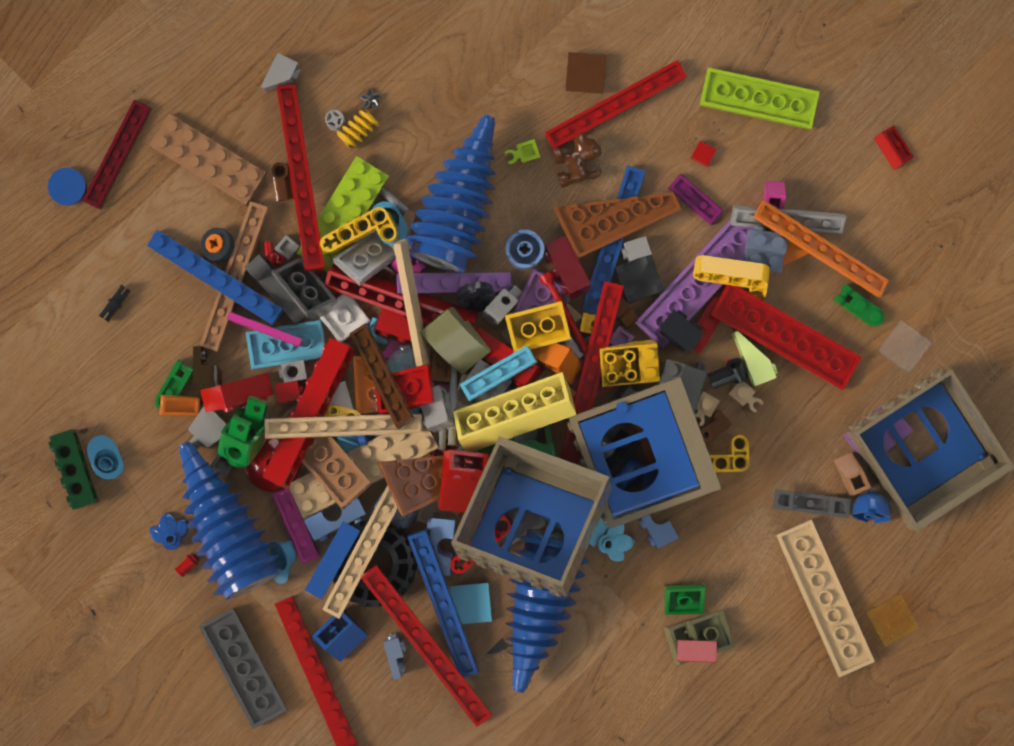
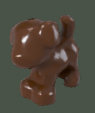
M581 134L574 139L575 151L565 154L559 148L552 150L555 163L566 164L570 171L569 175L564 172L558 174L561 188L567 187L574 182L596 179L601 176L602 172L599 167L594 172H589L585 165L586 161H592L602 154L601 147L595 139L587 138Z

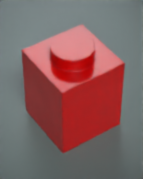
M300 381L274 384L279 404L297 401L305 390L303 383L300 384Z

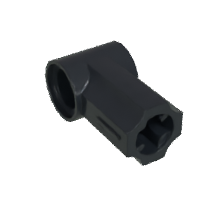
M740 358L731 359L725 367L707 374L713 389L731 382L735 384L743 383L748 378V373Z

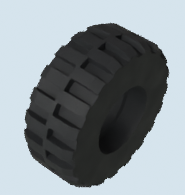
M369 520L352 525L360 530V533L333 579V583L336 584ZM390 522L379 546L385 548L391 556L392 567L386 577L402 597L415 579L418 564L407 534L403 529H399ZM360 579L349 601L363 607L375 608L382 606L364 581Z

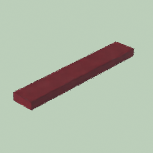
M135 99L133 100L82 200L83 202L101 210L152 111L151 107Z

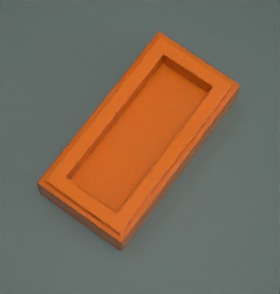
M161 395L159 414L167 416H197L200 408V397Z

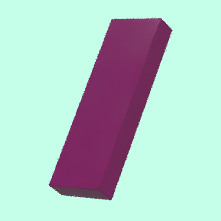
M681 173L668 187L671 192H674L682 202L710 226L724 211Z

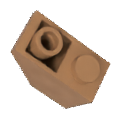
M852 452L833 460L849 495H856L871 488L862 467Z

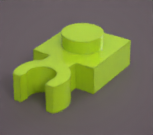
M535 139L517 144V151L511 149L505 151V156L509 154L514 156L513 160L508 161V165L515 164L518 159H521L522 164L540 158Z

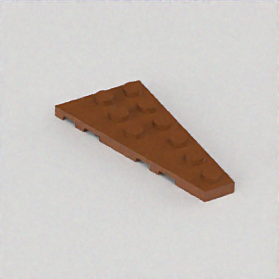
M674 192L584 204H571L568 206H555L553 210L577 258L580 259L682 210Z
M483 451V452H474V453L489 454V456H488V460H489L492 451ZM443 456L378 462L401 516H405L439 500Z

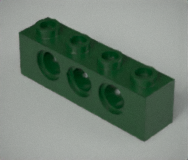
M70 429L49 436V447L51 452L55 453V466L61 472L62 478H60L62 487L67 490L68 496H66L69 507L77 510L98 503L99 500L76 430ZM65 447H69L71 451L68 457L63 455ZM71 465L76 467V473L73 476L69 473ZM77 483L82 485V491L79 494L74 489Z

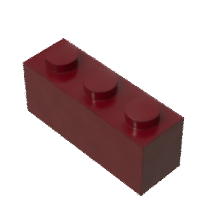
M566 235L545 244L544 257L547 263L551 262L555 278H559L561 281L560 288L563 294L568 295L571 300L591 291V283Z

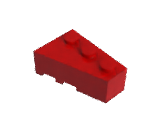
M268 373L200 390L205 412L224 409V412L236 410V405H240V408L246 407L250 396L267 401L268 396L274 395Z

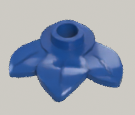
M164 513L160 518L159 526L150 527V535L155 542L162 543L166 549L175 550L180 546L181 538L187 533L188 524L185 519L177 522L171 514ZM174 537V541L169 543V538Z

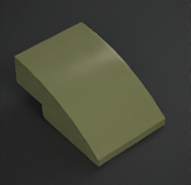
M454 307L447 309L420 332L428 343L461 374H464L479 359H482L491 352L490 348L468 320L464 321Z
M723 610L664 627L675 665L688 663L677 661V640L717 641L716 653L735 647Z

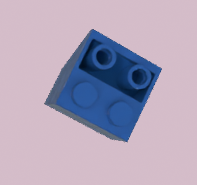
M345 610L340 619L332 616L312 635L319 645L339 662L368 636Z

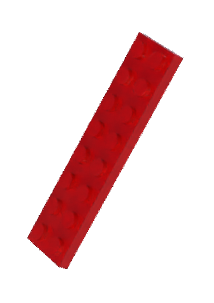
M726 285L710 313V316L842 391L845 389L862 358L738 286Z

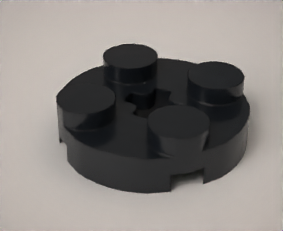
M475 282V285L470 287L469 284H466L457 291L458 307L474 309L476 312L484 311L485 307L496 298L493 286L487 282Z

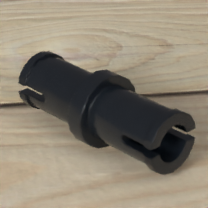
M120 285L113 297L107 300L109 301L98 316L104 318L109 313L104 320L110 322L118 308H122L121 304L131 291L126 289L121 294L125 287Z

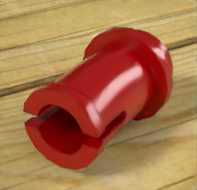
M194 553L187 554V558L175 568V571L181 577H184L194 566H198L200 560Z

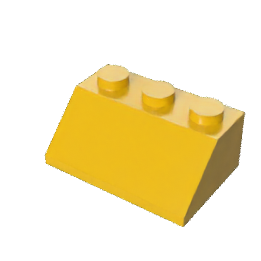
M562 301L505 316L514 353L525 346H528L529 349H534L571 339Z

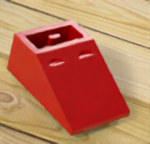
M458 450L444 451L438 510L465 513L486 467L489 454Z

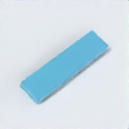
M525 346L459 385L467 399L471 401L534 365L537 361L529 347Z

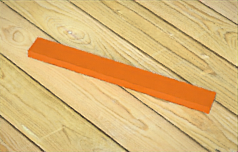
M765 200L761 201L753 218L877 297L882 296L889 282L888 279Z

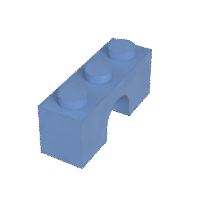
M660 501L634 510V512L659 504ZM650 515L638 519L642 529L646 528L650 534L647 538L651 546L655 545L656 548H660L678 539L669 520L656 524L652 521Z
M358 496L344 510L342 509L341 517L337 521L329 520L324 512L321 511L305 519L304 522L314 541L319 539L322 542L331 537L329 533L335 530L338 531L343 521L346 523L353 521L356 524L365 519L363 515L367 514Z
M434 513L432 518L428 519L427 530H431L430 539L444 576H450L452 572L450 564L454 552L442 549L439 541L445 538H454L457 515Z

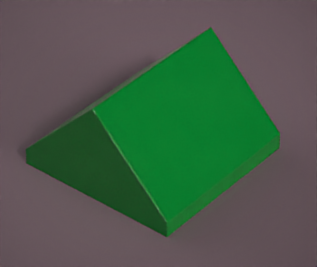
M664 585L665 615L704 613L705 585Z

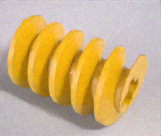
M360 110V117L354 115L355 123L348 121L350 128L343 126L344 133L336 132L349 149L350 145L355 148L357 147L355 140L362 142L361 135L368 137L366 130L374 131L372 125L379 127V123L367 110L366 112Z

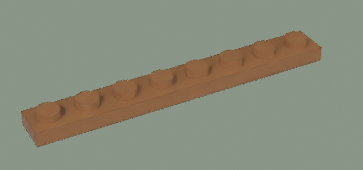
M251 201L225 273L241 283H244L247 274L245 266L252 260L270 209ZM219 291L199 345L217 352L220 351L230 322L227 318L229 312L233 313L236 305L235 301Z

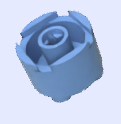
M531 230L515 232L506 243V257L509 263L519 270L533 269L539 265L543 258L544 243ZM523 246H527L530 252L528 251L526 254H523L520 249H523Z

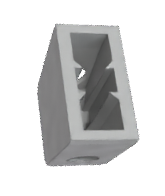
M515 285L508 291L503 289L487 306L481 318L496 330L504 321L505 316L509 315L518 303L517 297L522 293L521 290Z
M203 406L188 429L194 435L190 443L196 449L202 444L207 448L213 447L219 442L221 430L228 422L216 411L205 412Z

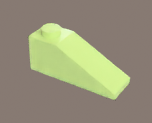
M740 332L732 333L752 387L777 378L775 374L778 371L775 364L771 363Z

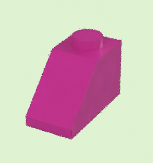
M765 181L762 201L765 200L777 209H784L786 198L785 183Z

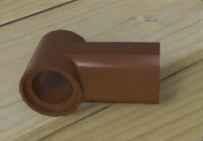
M277 162L271 168L276 201L293 199L289 168L286 164ZM284 167L286 170L285 174L281 177L277 176V169Z

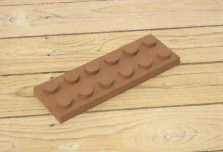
M168 114L149 145L246 206L267 175L263 170L171 114Z
M297 402L280 418H289L290 414L295 411ZM333 437L313 438L302 462L341 509L344 510L373 483Z

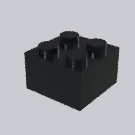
M673 310L656 331L686 355L690 353L704 336L701 332L703 329L695 322L691 324L686 320L688 317L682 311Z

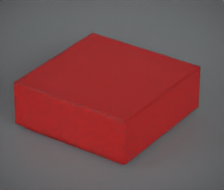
M699 141L691 159L707 167L716 149Z

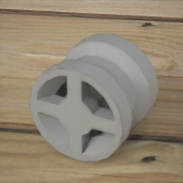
M331 110L326 114L325 122L332 131H340L345 126V118L340 111Z

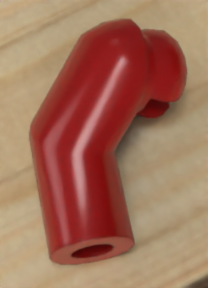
M273 241L263 242L266 261L274 266H281L284 263V257L274 252Z

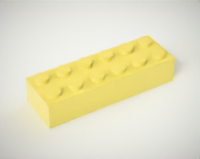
M562 372L453 411L458 440L466 452H474L496 444L499 436L510 439L577 415L570 387Z

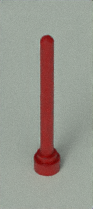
M551 270L538 278L541 284L544 283L545 287H548L555 302L562 301L568 326L585 355L588 345L554 283L555 275Z

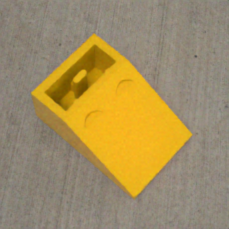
M654 340L634 341L600 348L602 387L660 381L658 345Z

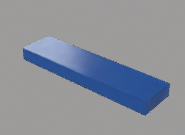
M344 521L342 522L305 591L321 600L323 599L358 537L360 530Z

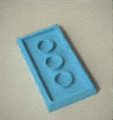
M322 320L273 327L276 330L302 339V347H297L255 330L246 332L251 370L280 366L282 363L300 360L311 361L320 359L325 344Z

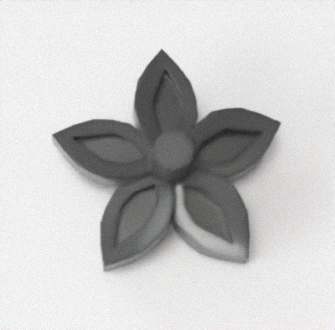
M369 88L367 95L359 96L365 102L364 110L370 106L378 109L377 101L382 95L379 93L374 94L372 89Z

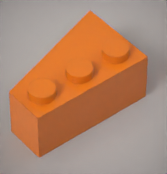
M553 343L530 349L537 361L535 365L539 368L542 366L551 370V375L562 372L567 383L570 385L573 384L583 365L572 352L573 349L567 344Z

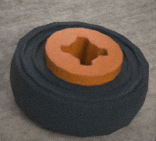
M219 227L212 228L202 237L201 251L208 260L222 262L233 253L234 239L227 230Z

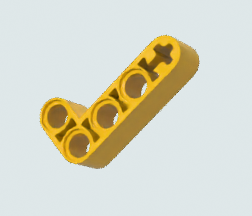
M377 207L323 236L320 240V246L325 252L337 253L375 231L378 232L382 240L388 243H395L400 237V232L391 214L387 210ZM380 212H384L385 219L378 222L377 215ZM363 221L368 222V228L365 231L360 229V224ZM388 229H393V237L387 239L385 235L386 231ZM350 230L351 237L345 240L343 234L345 231ZM329 240L334 242L332 243V248L327 247Z
M704 255L696 257L693 277L696 280L749 288V293L759 299L766 297L770 275L769 266L761 263Z
M736 435L730 439L729 455H709L715 472H742L749 467V443L745 436ZM737 438L743 441L741 449H737L734 446V441ZM739 457L744 460V466L740 469L735 466V460ZM719 458L725 461V466L722 469L716 467V460Z

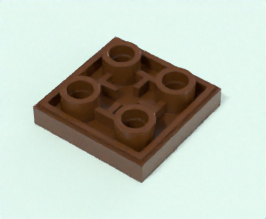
M569 52L565 91L603 94L606 55Z

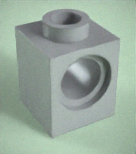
M646 236L624 243L621 249L624 260H628V263L652 254Z
M306 361L282 363L279 369L280 380H284V383L307 380L309 377ZM291 367L298 369V374L295 377H290L288 374Z

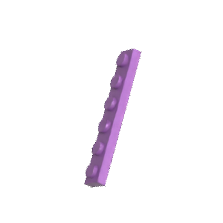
M511 273L414 274L417 294L457 293L458 289L462 286L469 284L470 287L479 281L491 284L495 293H500L503 289L508 291L511 288ZM397 274V294H403L400 277Z

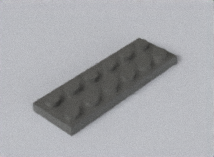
M234 607L199 626L253 729L288 710Z

